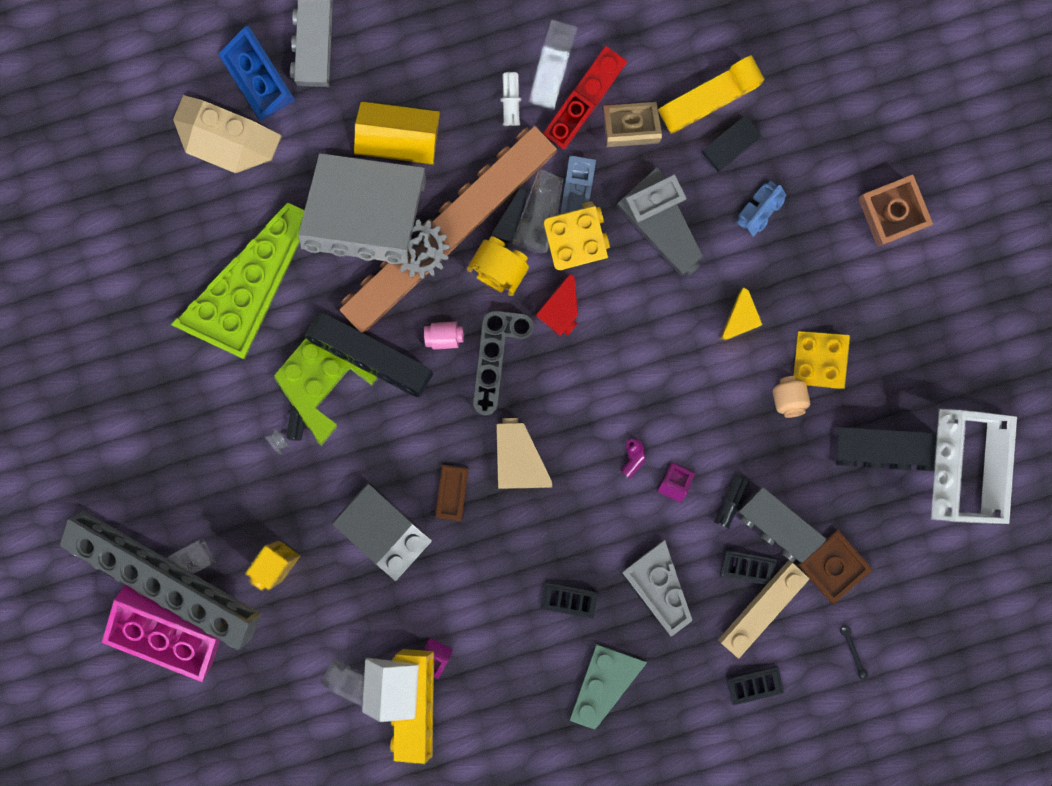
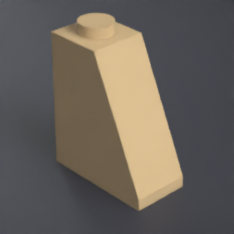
M502 418V424H497L498 489L552 487V481L524 423H518V418Z

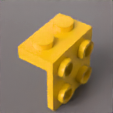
M592 201L582 203V209L548 217L544 220L553 263L557 270L608 258L606 249L610 248L607 234L602 233L600 223L604 222L601 208H596Z

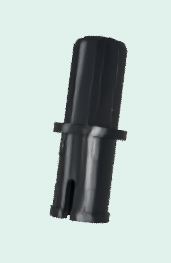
M291 404V410L287 412L290 416L286 437L289 440L301 441L305 423L296 408Z
M739 475L734 476L726 496L722 497L724 501L714 523L730 529L738 507L741 508L742 506L740 502L749 484L748 479Z

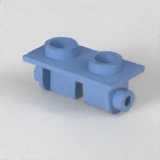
M769 181L767 184L764 183L753 197L759 205L756 207L749 202L738 215L739 219L736 223L744 229L747 228L753 237L757 232L762 231L766 227L771 214L779 210L785 201L786 194L782 186H777L772 181Z

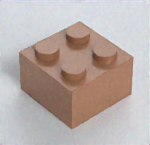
M914 175L865 193L858 198L877 247L933 225Z

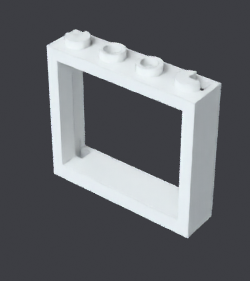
M939 409L931 519L1009 524L1017 417ZM965 420L987 423L981 513L959 512ZM1002 421H1007V429H1002ZM949 507H952V512H948ZM996 509L1001 510L1000 518L995 517Z

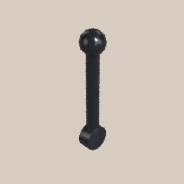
M843 626L840 629V633L847 640L858 668V677L866 679L868 672L863 669L850 636L852 631L850 627Z

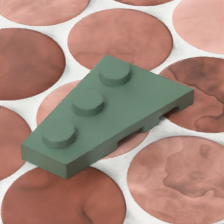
M596 644L570 721L595 730L643 669L647 661Z

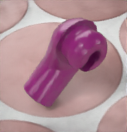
M631 438L626 442L625 447L629 461L620 470L630 479L646 460L644 445L635 438Z

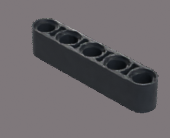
M321 312L317 313L305 334V338L312 344L415 397H421L433 376V372L423 364Z

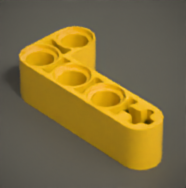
M751 55L732 65L723 74L658 109V112L670 134L756 89L765 79Z

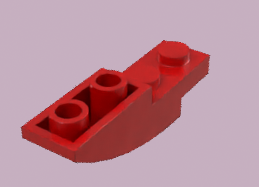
M605 46L543 135L565 150L614 84L613 82L628 61L608 46Z

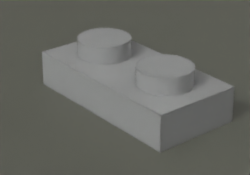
M675 175L626 198L637 223L686 200Z

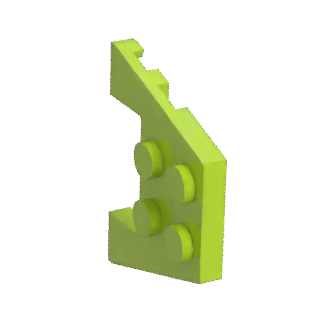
M305 339L274 375V379L301 415L302 420L309 427L316 441L322 446L335 431L337 424L318 411L317 407L348 370H352L370 385H373L378 378Z

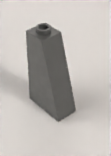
M656 167L617 203L616 207L680 276L686 272L690 276L701 266L698 261L703 255L678 205L637 223L626 201L627 197L664 180L661 171Z

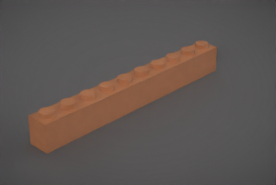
M536 126L531 130L525 128L516 137L518 142L512 148L506 146L496 156L499 160L493 166L487 164L478 172L477 176L479 179L472 185L468 182L458 191L460 197L453 203L450 200L438 210L440 215L434 221L431 219L427 220L431 221V229L437 226L441 228L439 236H447L443 244L449 245L450 250L444 251L443 254L449 255L557 153V148ZM431 235L429 241L431 247L439 250L436 239ZM424 239L420 246H414L413 248L417 252V259L422 252L426 253L428 251L424 247ZM408 251V263L410 264L412 256ZM428 259L422 262L421 267L430 265L434 260ZM384 261L380 265L382 270L375 277L373 274H370L360 284L363 288L356 294L351 292L341 301L343 307L339 310L361 333L365 334L422 280L419 273H416L411 278L409 269L403 273L400 271L402 263L391 264Z

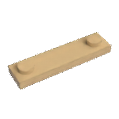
M788 560L718 641L739 659L810 578Z

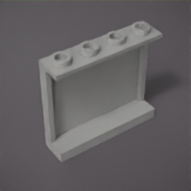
M319 153L299 231L301 249L312 253H332L340 257L347 255L359 257L363 260L375 259L391 264H408V248L421 191L424 192L426 185L425 168Z

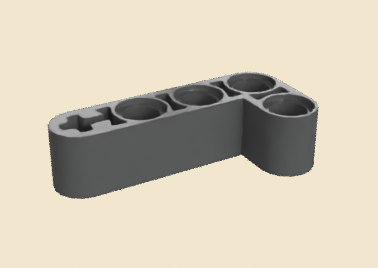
M491 311L484 317L473 401L475 410L481 415L493 414L498 406L506 338L526 339L533 332V322L527 315ZM492 317H499L503 322L502 328L498 331L490 330L487 326L488 320ZM516 321H527L529 324L528 332L525 334L515 332L514 324ZM489 343H495L500 348L499 354L494 358H489L484 353V349ZM488 369L493 370L497 376L496 381L490 385L484 384L481 380L482 373ZM480 386L485 389L496 388L495 394L489 392V401L493 402V407H488L487 411H483L482 406L478 405V401L484 399L485 393L479 392Z

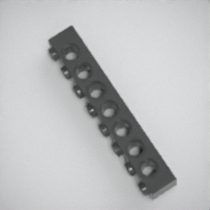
M85 511L68 519L60 546L68 550L72 555L80 557L94 568L104 571L116 581L128 585L138 594L145 595L157 602L159 606L169 609L179 615L181 619L191 622L205 633L225 642L229 647L240 650L252 641L261 617L260 612Z

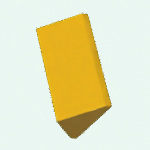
M361 102L355 123L354 155L433 165L440 112Z

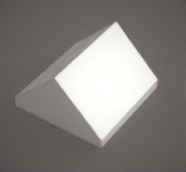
M366 658L362 712L379 722L415 719L419 664Z

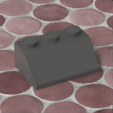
M756 486L741 504V508L737 509L741 514L739 520L751 529L754 525L762 531L760 537L771 546L777 543L782 547L783 550L780 553L792 563L795 560L803 563L826 541V538L763 487Z

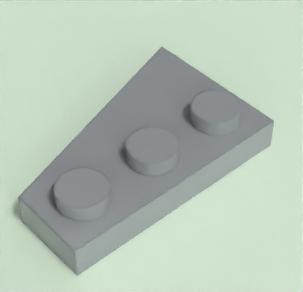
M663 540L622 571V573L672 637L689 624L692 618L666 541Z

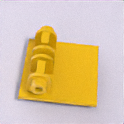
M798 331L794 366L796 380L804 381L807 386L845 389L850 335Z

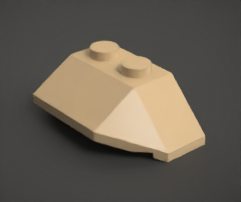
M183 95L173 118L187 154L233 173H239L262 163L272 161L282 135L252 120L203 100Z

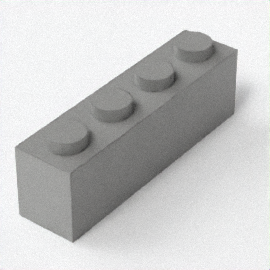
M298 0V9H293V25H297V34L292 35L291 48L292 52H296L295 62H291L290 76L295 78L294 81L297 86L329 87L333 0Z

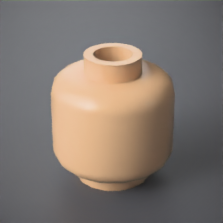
M795 376L780 379V384L776 385L773 389L774 402L779 413L784 414L786 418L797 417L806 413L805 409L810 406V398L804 381L796 380Z

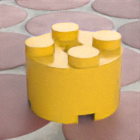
M491 236L489 240H483L469 263L467 270L471 273L474 269L479 273L476 278L501 293L504 289L509 290L508 295L513 296L529 269L526 263L528 257L517 250L509 251L504 248L505 244L501 240Z

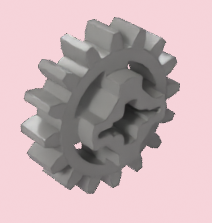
M416 220V226L413 227L412 234L420 232L419 237L410 240L408 251L412 256L411 263L401 266L400 271L402 273L409 269L411 278L416 273H419L421 279H424L426 272H429L432 277L435 276L434 268L436 267L443 270L440 262L441 260L448 261L449 257L443 253L450 250V246L443 244L447 239L446 235H438L441 230L439 226L431 229V221H427L425 226H422L420 220ZM431 235L436 239L439 250L431 247L429 243ZM424 239V247L428 251L426 253L422 252L417 259V252L413 248L414 246H420ZM428 259L434 260L430 265L421 267L422 262Z

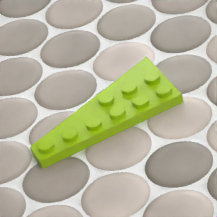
M287 203L257 237L251 240L246 248L229 263L207 286V289L171 325L245 359L300 244L299 231L305 210Z

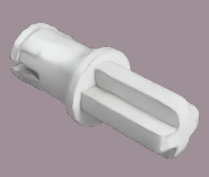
M516 72L503 73V98H501L504 113L503 126H519V102L521 98H519L518 74Z

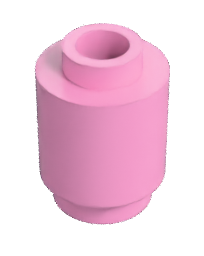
M457 321L431 323V326L424 327L425 346L432 347L433 350L459 348V343L464 342L463 327H458Z

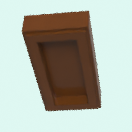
M442 465L435 518L462 521L469 468Z

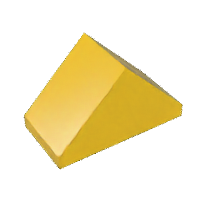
M745 288L740 290L720 339L724 341L762 326L750 293Z

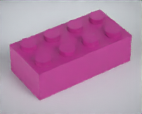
M125 584L114 599L102 643L203 682L213 665L220 639L205 633L198 626L181 619L179 615L159 606L157 602L145 595L138 594L133 588Z

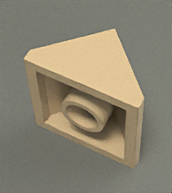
M657 102L603 106L606 147L660 143L662 132Z

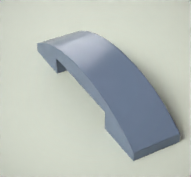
M575 156L569 157L560 214L582 209V203L590 201L596 160Z

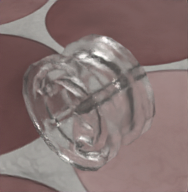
M276 428L273 430L272 435L265 436L266 440L279 455L283 453L284 448L291 447L289 442Z

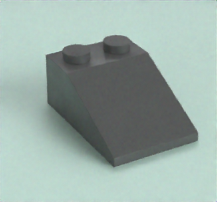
M369 483L360 490L332 522L342 534L395 581L432 542L424 530Z

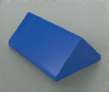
M245 26L218 54L259 121L265 120L295 101L249 26Z

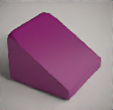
M671 462L658 492L678 502H682L687 495L695 473Z
M430 638L423 651H434V677L439 679L453 650Z

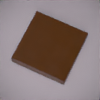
M838 529L826 538V541L803 563L799 562L797 564L832 605L838 602L873 571L871 566Z

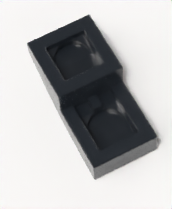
M744 116L702 150L701 153L715 170L719 172L762 137V135Z

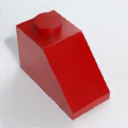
M571 274L536 314V317L559 337L563 333L569 335L578 325L575 321L578 316L575 277Z

